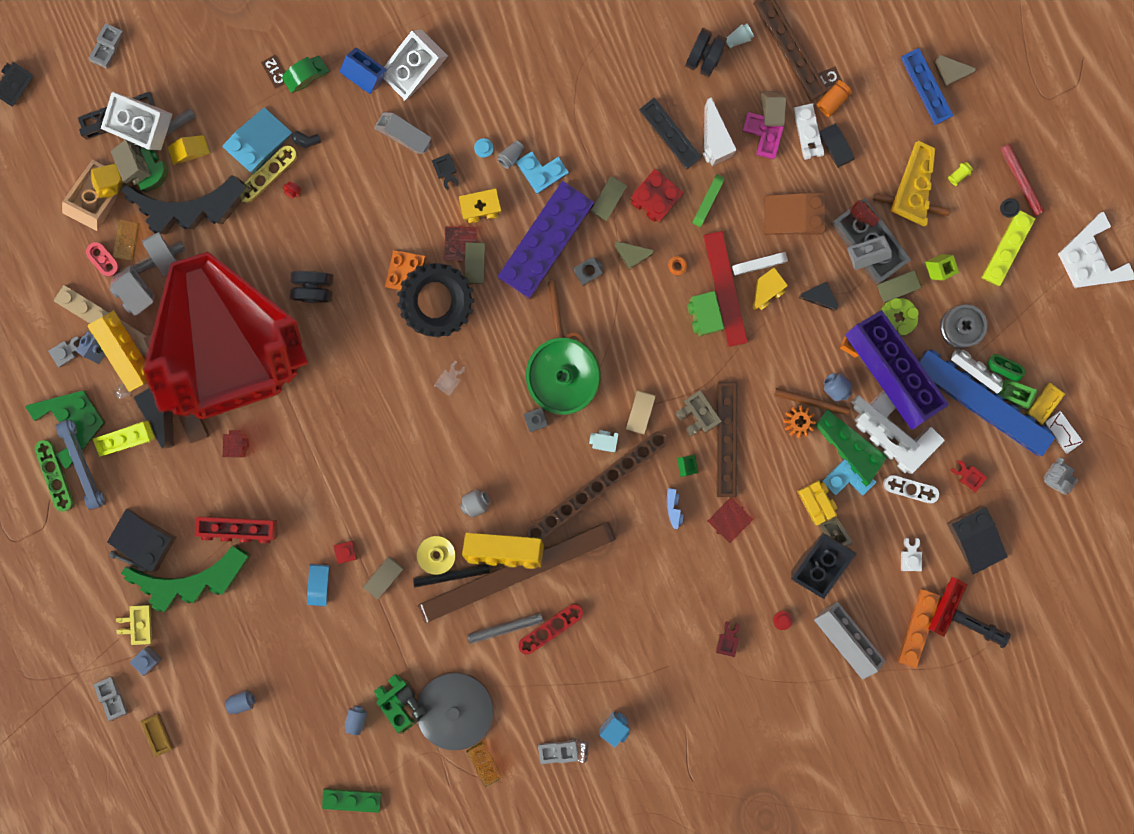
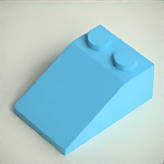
M263 108L241 126L222 147L248 171L254 174L293 133L266 108Z

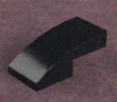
M836 123L819 131L820 138L827 147L828 153L837 168L855 160L845 137Z

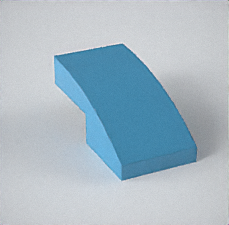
M310 564L307 605H327L330 565Z

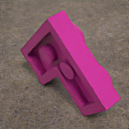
M748 112L742 132L760 136L756 155L775 160L784 126H765L762 115Z

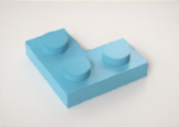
M531 151L516 161L536 194H539L569 174L559 157L542 167Z
M846 459L840 462L821 481L825 483L834 495H837L850 483L863 496L876 483L873 479L865 487L861 477L851 470L852 466Z

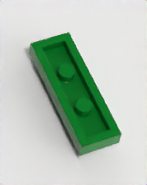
M324 788L322 809L380 813L382 792Z

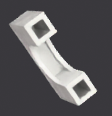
M884 390L870 403L872 407L886 418L896 408ZM865 413L863 415L859 414L854 419L857 422L856 427L863 433L867 432L871 436L870 440L876 446L880 445L884 448L885 451L883 453L891 460L894 458L899 463L897 465L898 468L904 473H914L945 441L932 427H927L914 440L920 446L916 451L909 450L907 452L900 446L892 443L883 433L885 430L881 426L876 427L868 421L870 417Z

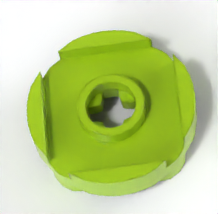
M895 298L882 306L881 310L900 336L911 333L917 326L919 312L909 300ZM902 313L903 321L896 322L894 314Z

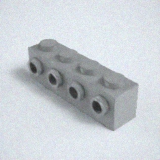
M838 601L823 609L814 619L862 680L877 673L886 662Z

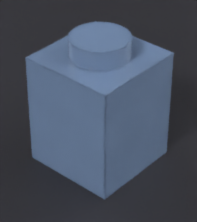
M148 646L142 649L130 661V664L144 676L162 658Z

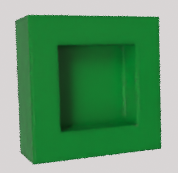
M695 454L677 458L681 477L699 473Z

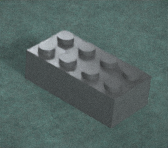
M866 198L831 223L848 247L883 235L885 236L891 248V258L863 267L876 285L911 260Z

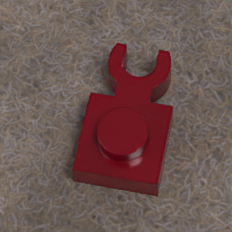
M726 621L724 624L726 634L720 633L715 652L735 657L739 638L734 637V635L739 631V624L736 623L735 628L730 630L728 628L729 621Z

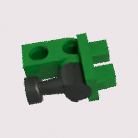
M394 674L388 680L393 687L389 692L382 685L374 693L378 699L376 703L381 707L396 732L403 734L416 724L415 720L417 721L425 716L428 710L425 706H419L415 699V690L411 687L409 681L403 680L398 674ZM407 704L414 711L412 713L413 717H410L404 708Z

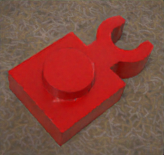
M957 460L961 469L956 471L954 468H951L950 471L955 475H961L962 477L959 481L976 493L987 477L973 466L967 469L963 461Z

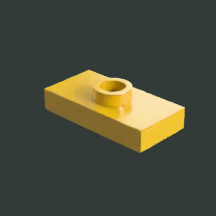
M1048 383L1026 414L1033 417L1040 425H1043L1065 393L1053 384Z

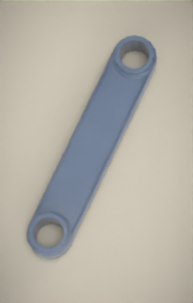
M72 419L61 421L56 424V430L59 437L64 438L85 491L84 500L89 510L100 508L105 505L103 493L96 488L77 440L76 425Z

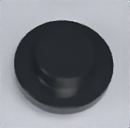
M1009 198L1001 203L1000 211L1003 216L1012 218L1019 213L1020 205L1017 200Z

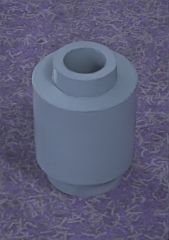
M248 690L229 696V699L225 700L228 713L235 715L253 709L256 703L253 693H250Z
M353 705V708L348 709L345 722L346 733L360 735L361 731L364 730L367 717L364 707Z

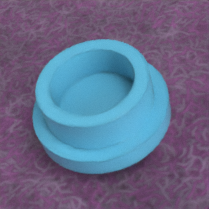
M486 138L479 139L474 146L475 153L482 158L489 157L493 152L492 142Z

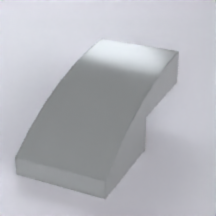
M105 23L96 38L97 44L89 56V60L108 69L121 41L123 31Z
M158 232L142 240V243L161 274L165 276L168 274L170 263L176 262L177 259Z
M113 677L93 684L98 700L103 704L108 721L128 714L124 700Z
M576 741L538 744L541 764L578 761Z

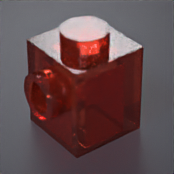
M229 430V434H223V457H246V450L249 448V439L246 438V434H240L241 430Z

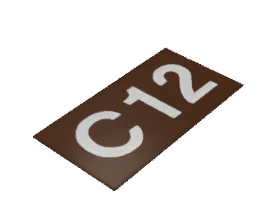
M276 55L261 62L275 89L285 84L281 78L285 72Z
M836 66L818 73L826 87L836 84L838 80L842 81Z

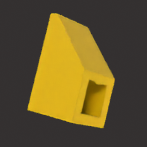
M772 268L756 281L753 301L754 310L757 308L764 309L770 304L769 299L773 296L777 299L786 292L784 288L788 285L775 268Z

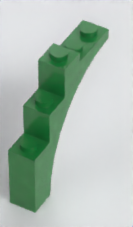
M233 545L213 566L189 577H156L140 572L132 566L125 567L121 574L125 576L124 579L127 582L139 585L141 587L140 590L145 594H152L148 601L152 604V608L158 612H166L171 608L179 594L181 595L180 598L189 604L191 602H198L208 586L210 587L209 590L216 595L226 594L252 555L239 546Z

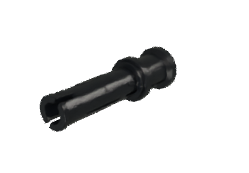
M958 609L952 621L983 635L986 641L991 640L999 644L1002 649L1005 648L1011 636L1009 632L1005 633L997 629L995 625H987Z

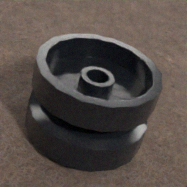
M703 27L691 50L685 67L694 71L697 69L700 61H703L700 74L709 78L724 52L723 48L727 38L717 35L712 44H709L712 31Z
M309 271L291 272L290 282L302 287L290 289V300L302 301L304 303L332 302L333 292L321 287L332 286L334 275Z

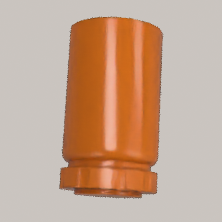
M838 80L836 85L817 102L816 106L824 115L830 117L847 100L848 96L852 94V90L846 83Z

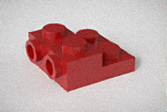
M654 168L630 199L632 200L631 204L636 209L640 210L642 208L651 221L660 223L684 192Z

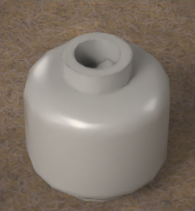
M475 489L462 497V504L460 506L464 514H468L470 517H477L487 512L490 499L485 491Z

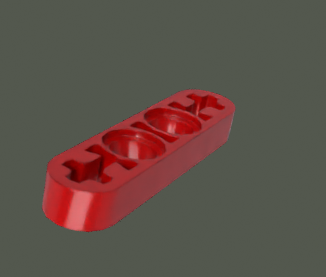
M571 604L528 633L519 642L520 652L525 655L533 653L575 624L583 616L582 607L578 604ZM571 608L579 609L578 617L571 616L569 618L571 622L568 624L562 614L566 613V616L571 613ZM557 618L564 621V626L561 629L553 626V621ZM541 629L548 631V638L545 640H541L537 636L538 631ZM531 635H534L535 640L540 643L538 645L535 642L531 644V650L522 648L525 640L527 643L533 640L530 637Z

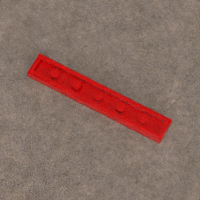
M719 231L703 235L728 347L748 343L723 232Z

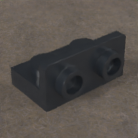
M12 61L10 64L6 63L1 70L3 75L0 78V99L13 107L34 75Z

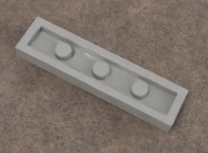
M856 396L851 402L855 405L853 408L861 415L865 413L870 417L868 421L874 426H881L885 430L883 433L891 439L896 438L900 442L898 445L907 452L909 450L916 451L920 446L860 396Z

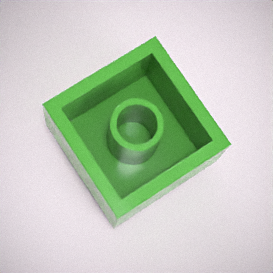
M715 291L690 298L687 308L689 315L693 314L694 317L692 322L694 334L698 333V337L720 332L724 329Z

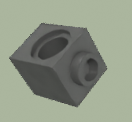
M594 257L574 267L573 271L581 285L585 286L602 276L601 270L604 268L599 259L595 261ZM592 266L595 269V273L591 276L584 273L585 267Z
M542 408L523 414L529 432L548 426Z

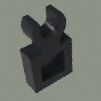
M450 154L432 160L438 178H445L444 187L446 190H449V181H454L456 187L459 186L458 180L452 176L457 171Z

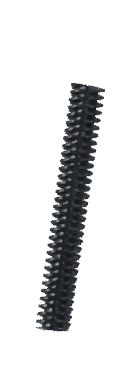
M481 564L479 567L477 565L474 568L473 566L472 568L467 567V569L465 567V569L460 568L458 571L455 569L453 572L451 570V572L446 571V573L438 575L432 574V576L427 575V577L425 575V577L420 576V578L418 576L415 579L413 577L414 588L470 576L484 575V573L488 574L490 573L489 565Z

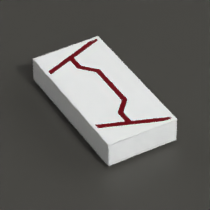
M1058 411L1044 422L1046 427L1052 431L1051 434L1056 437L1055 439L1065 453H1069L1083 443L1061 411Z

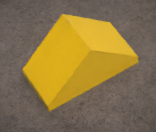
M204 135L182 137L168 146L174 166L210 154Z

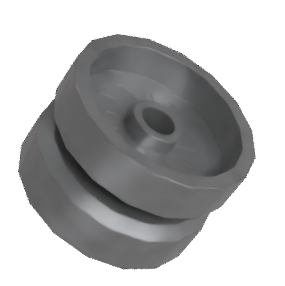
M964 304L949 309L940 320L939 330L941 337L948 345L954 348H965L976 345L984 338L988 323L985 315L979 308Z

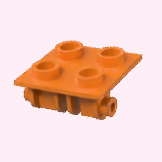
M393 250L385 288L401 290V282L405 281L408 277L407 274L413 272L416 267L425 265L427 262L425 261L426 256Z

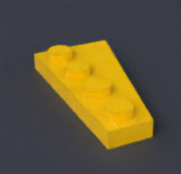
M917 141L913 147L890 211L917 224L926 226L935 148Z

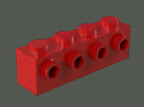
M198 516L195 521V536L201 537V540H213V537L221 538L220 541H232V538L240 539V542H251V539L259 540V543H271V540L276 539L277 520Z

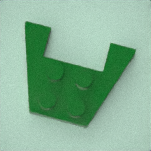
M83 390L25 406L34 421L39 420L51 411L58 422L72 419L77 428L76 437L82 452L85 446L91 442L106 423L87 393ZM65 448L56 456L63 467L68 469L73 461L68 448Z

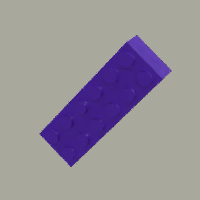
M562 181L497 276L498 279L530 300L594 206V202Z
M882 310L860 322L845 334L911 430L949 406L946 399Z

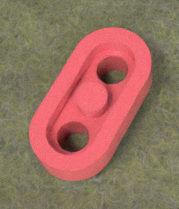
M98 242L88 245L86 255L100 273L108 277L115 276L119 271V263L108 249ZM99 249L100 255L96 256L95 251ZM112 264L113 268L109 271L107 266Z

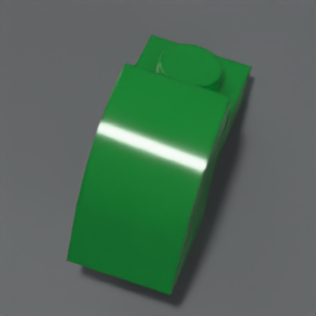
M319 55L311 59L306 57L298 61L281 78L292 94L305 89L312 80L326 76L330 71Z
M143 147L140 150L151 176L146 177L138 185L141 191L147 193L160 187L165 182L168 168L165 162H157L159 156L156 150H149Z

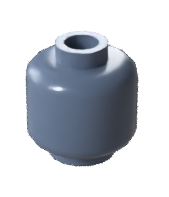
M832 373L824 380V391L834 401L847 400L851 396L852 383L842 373Z

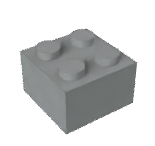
M131 265L111 280L110 286L112 288H110V291L116 298H121L124 302L122 305L128 313L132 312L136 316L154 302L155 294Z

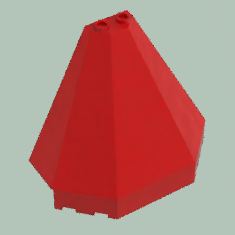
M205 252L170 263L143 369L160 412L170 410L176 415L188 416L193 414L199 419H206L276 396L282 391L281 387L286 382L289 383L298 374L297 370L301 366L307 365L308 360L302 347L303 343L297 321L212 254Z

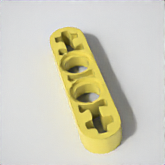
M282 147L245 182L248 186L252 183L258 191L252 190L249 193L250 198L245 197L242 202H253L297 160V152L293 147ZM285 151H292V158L284 159L283 162L285 163V165L283 166L282 163L279 160H277V158L280 157V159L282 160L286 156L284 154ZM272 163L279 164L278 172L271 173L269 171ZM257 177H265L266 181L263 186L256 185L255 180Z

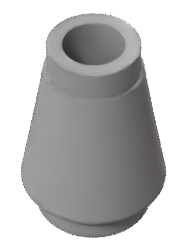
M515 140L514 143L499 153L497 161L506 169L513 167L524 146Z

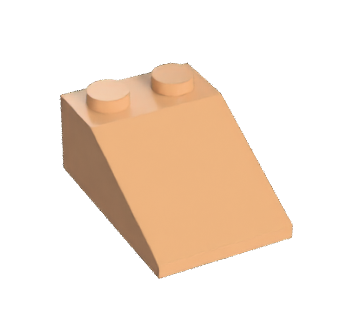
M91 160L62 201V212L97 231L108 216L118 194L109 198H98L91 180V169L104 165Z

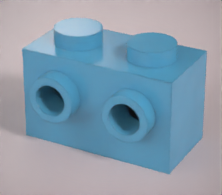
M613 711L599 728L600 736L615 748L620 741L624 742L630 734L628 718L620 712L616 714Z

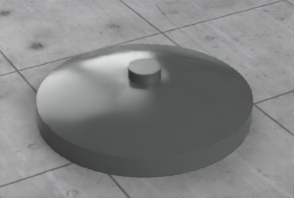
M459 672L440 675L426 685L418 699L419 706H425L428 710L425 716L417 720L418 725L424 736L440 748L447 750L469 748L478 743L490 728L493 719L492 699L486 687L473 676Z

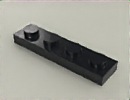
M655 98L639 109V112L686 170L702 158Z

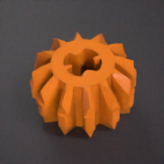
M799 405L798 411L795 407H791L793 414L785 413L789 419H783V423H789V425L784 427V429H792L789 434L790 436H793L796 432L797 438H801L802 433L807 437V430L814 431L810 424H816V421H810V418L814 417L815 414L807 415L810 410L809 408L803 411L802 405ZM799 416L802 417L801 420H804V424H800V427H798V424H795V420L799 419Z

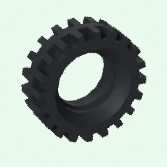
M428 263L416 267L413 272H409L405 281L401 282L402 288L397 294L399 296V303L397 305L402 312L400 315L406 320L407 326L413 328L417 333L431 337L450 336L451 333L461 330L460 327L469 321L467 317L473 312L471 305L475 300L471 296V292L474 291L467 283L469 282L468 278L464 277L459 269H454L451 265L441 263ZM431 282L444 284L451 294L452 303L450 309L439 318L426 316L418 305L420 290Z

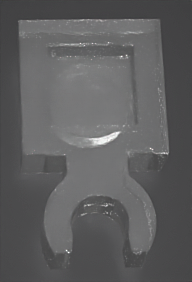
M456 361L451 363V371L447 372L444 370L434 384L435 387L451 396L461 381L456 377L465 371L464 366L460 371L455 370Z

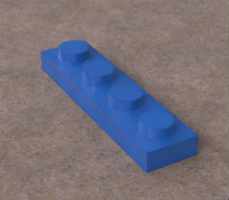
M917 48L901 56V60L934 125L953 117L920 49Z

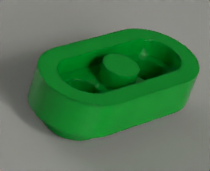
M993 354L987 361V365L992 372L1007 377L1011 381H1021L1026 374L1022 365L999 354Z

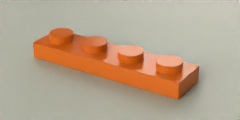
M923 589L920 590L897 662L917 668L929 633L928 628L934 617L941 595Z

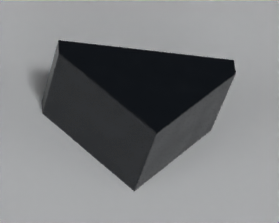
M827 282L799 295V299L832 311L838 309L836 299Z

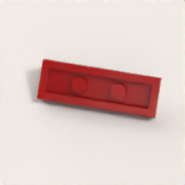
M951 577L944 595L938 604L936 613L930 622L929 630L945 637L968 584Z

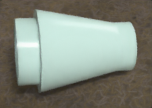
M747 23L745 25L741 24L726 37V43L729 48L751 41L754 35Z

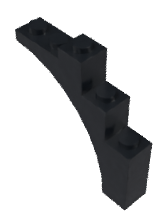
M231 175L220 187L211 193L185 202L158 201L144 195L130 185H125L121 191L126 194L125 198L130 203H136L140 207L139 210L144 215L149 216L145 222L150 225L148 228L153 233L159 232L166 235L177 220V223L184 229H195L205 216L213 224H224L251 191V188L237 176Z

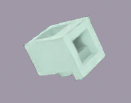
M599 430V434L591 433L589 444H593L592 448L615 452L618 433H614V436H610L611 432Z

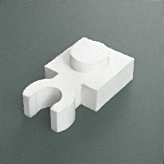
M905 538L904 545L907 551H901V570L922 571V552L916 551L920 545L919 538H915V543L912 546L909 545V538Z

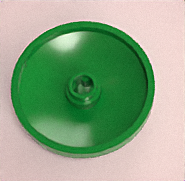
M554 338L542 343L532 353L526 367V384L533 400L544 410L560 415L572 414L586 408L596 397L601 384V369L597 357L584 343L572 338Z

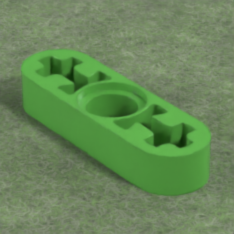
M716 174L692 224L701 228L725 177Z

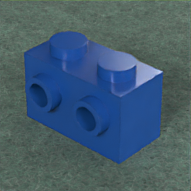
M356 47L346 55L339 72L371 94L380 86L387 69Z

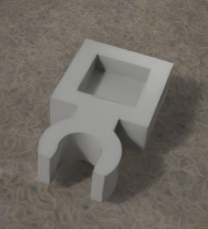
M80 337L72 338L70 344L67 341H63L48 351L58 367H62L76 358L74 352L78 348L76 342L81 339Z

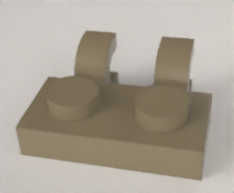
M701 390L684 400L686 406L676 412L679 421L691 413L697 422L687 427L686 431L690 437L701 429L707 433L722 422Z

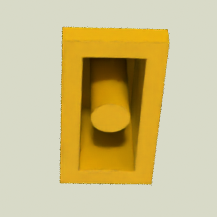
M116 163L91 169V180L98 198H109L118 194L124 182Z

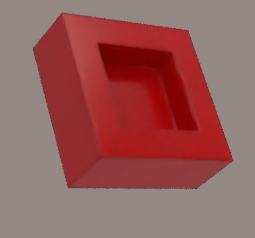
M353 541L333 545L337 564L357 560Z

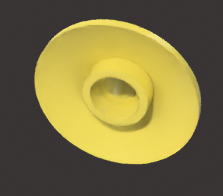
M432 536L420 544L417 551V560L420 567L427 573L434 575L442 574L448 571L454 564L455 549L446 538ZM435 551L440 553L439 558H434L433 553Z

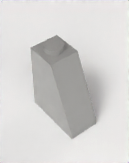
M383 112L374 127L375 130L417 154L425 153L431 144L429 142L431 140L430 136L394 113Z

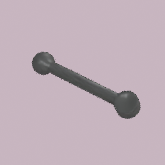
M115 551L109 553L110 558H117L139 568L140 572L147 570L139 564L117 555Z

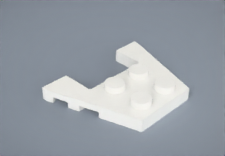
M1104 211L1099 213L1058 253L1075 288L1134 280V272L1129 263L1110 271L1094 238V235L1111 227Z

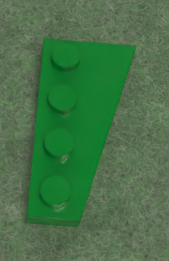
M827 409L815 426L826 440L837 448L841 458L847 460L852 466L851 470L861 477L862 483L867 487L887 459V456Z

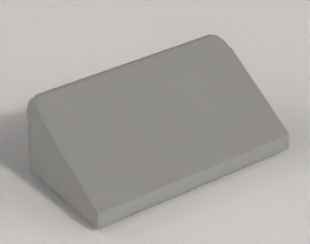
M884 235L847 247L855 270L891 258V248Z

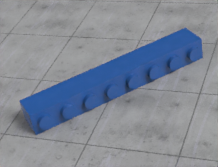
M931 349V351L926 350L922 353L918 361L937 388L1036 456H1043L1056 438L1051 434L1052 431L1043 425L1040 427L1035 423L1036 420L1033 417L1021 414L1017 406L1013 404L1008 405L1004 402L1002 396L997 393L993 395L987 391L989 388L981 382L977 384L971 380L973 377L965 371L962 373L958 371L954 363L942 360L938 352Z

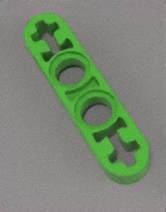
M39 441L35 445V453L53 504L58 511H69L74 505V500L61 463L56 456V449L51 441ZM43 444L44 446L49 447V449L46 450L47 455H52L53 458H48L45 460L43 459V457H47L45 452H41ZM50 461L56 465V469L53 472H49L46 468L47 463ZM56 479L62 482L60 490L53 488V482ZM65 491V494H62V497L64 500H68V503L65 504L66 508L65 506H60L62 498L61 496H56V493H62Z

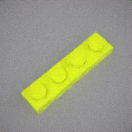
M1021 210L1013 217L981 278L998 287L1001 285L1036 218Z
M145 421L96 437L93 441L100 457L151 441L155 438L149 421Z

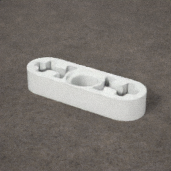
M786 252L740 263L732 266L734 276L788 262Z
M894 475L887 476L883 482L886 491L918 501L934 503L939 498V491L930 485ZM893 478L897 484H902V481H905L902 485V493L899 492L901 488L893 487L890 489L891 486L888 485V482L892 481ZM909 484L916 486V492L913 495H909L906 492V487ZM921 486H923L922 491L929 492L931 489L934 497H930L927 500L928 496L920 494Z

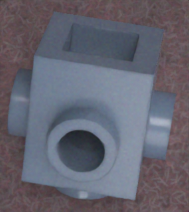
M87 331L81 338L80 345L76 351L83 357L100 364L105 353L93 334Z

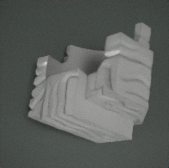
M1057 458L1043 478L1049 487L1066 495L1068 492L1071 493L1078 479L1072 476L1075 470L1066 465L1064 459Z

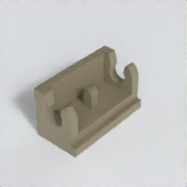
M125 139L111 150L123 182L128 183L133 178H136L133 180V183L138 184L146 177L151 176L139 145Z

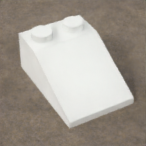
M422 29L411 31L384 66L387 71L383 79L404 100H407L438 70L448 55Z
M112 92L101 129L146 149L161 150L172 113Z
M709 98L704 109L705 152H703V156L707 163L710 162L714 166L733 157L736 148L712 98Z

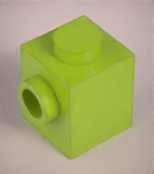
M940 254L925 262L931 280H946L959 273L954 255Z

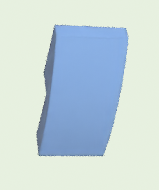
M668 488V515L672 527L678 529V525H682L684 514H680V509L674 508V505L678 504L679 499L676 489Z

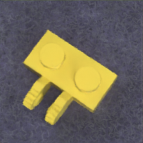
M151 605L129 606L130 617H117L116 622H130V628H120L117 630V634H131V645L151 644Z

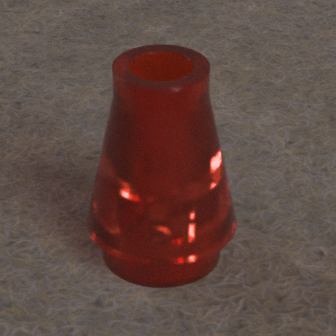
M858 200L850 210V213L853 214L852 217L871 227H874L880 219L865 201Z

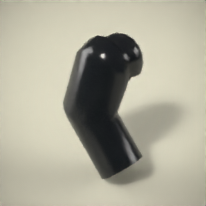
M295 131L292 134L293 142L303 148L321 143L318 134L310 137L300 131Z

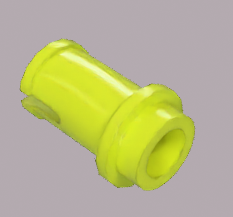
M967 162L961 163L960 167L948 176V179L954 186H957L967 175L970 176L972 174L973 168Z

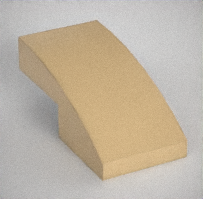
M637 390L626 426L627 430L640 434L645 433L656 395Z

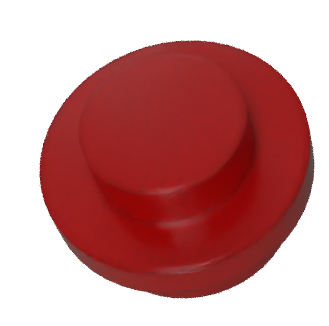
M290 181L283 185L286 196L292 199L300 197L301 188Z
M779 611L773 617V624L779 630H787L792 625V617L786 611Z

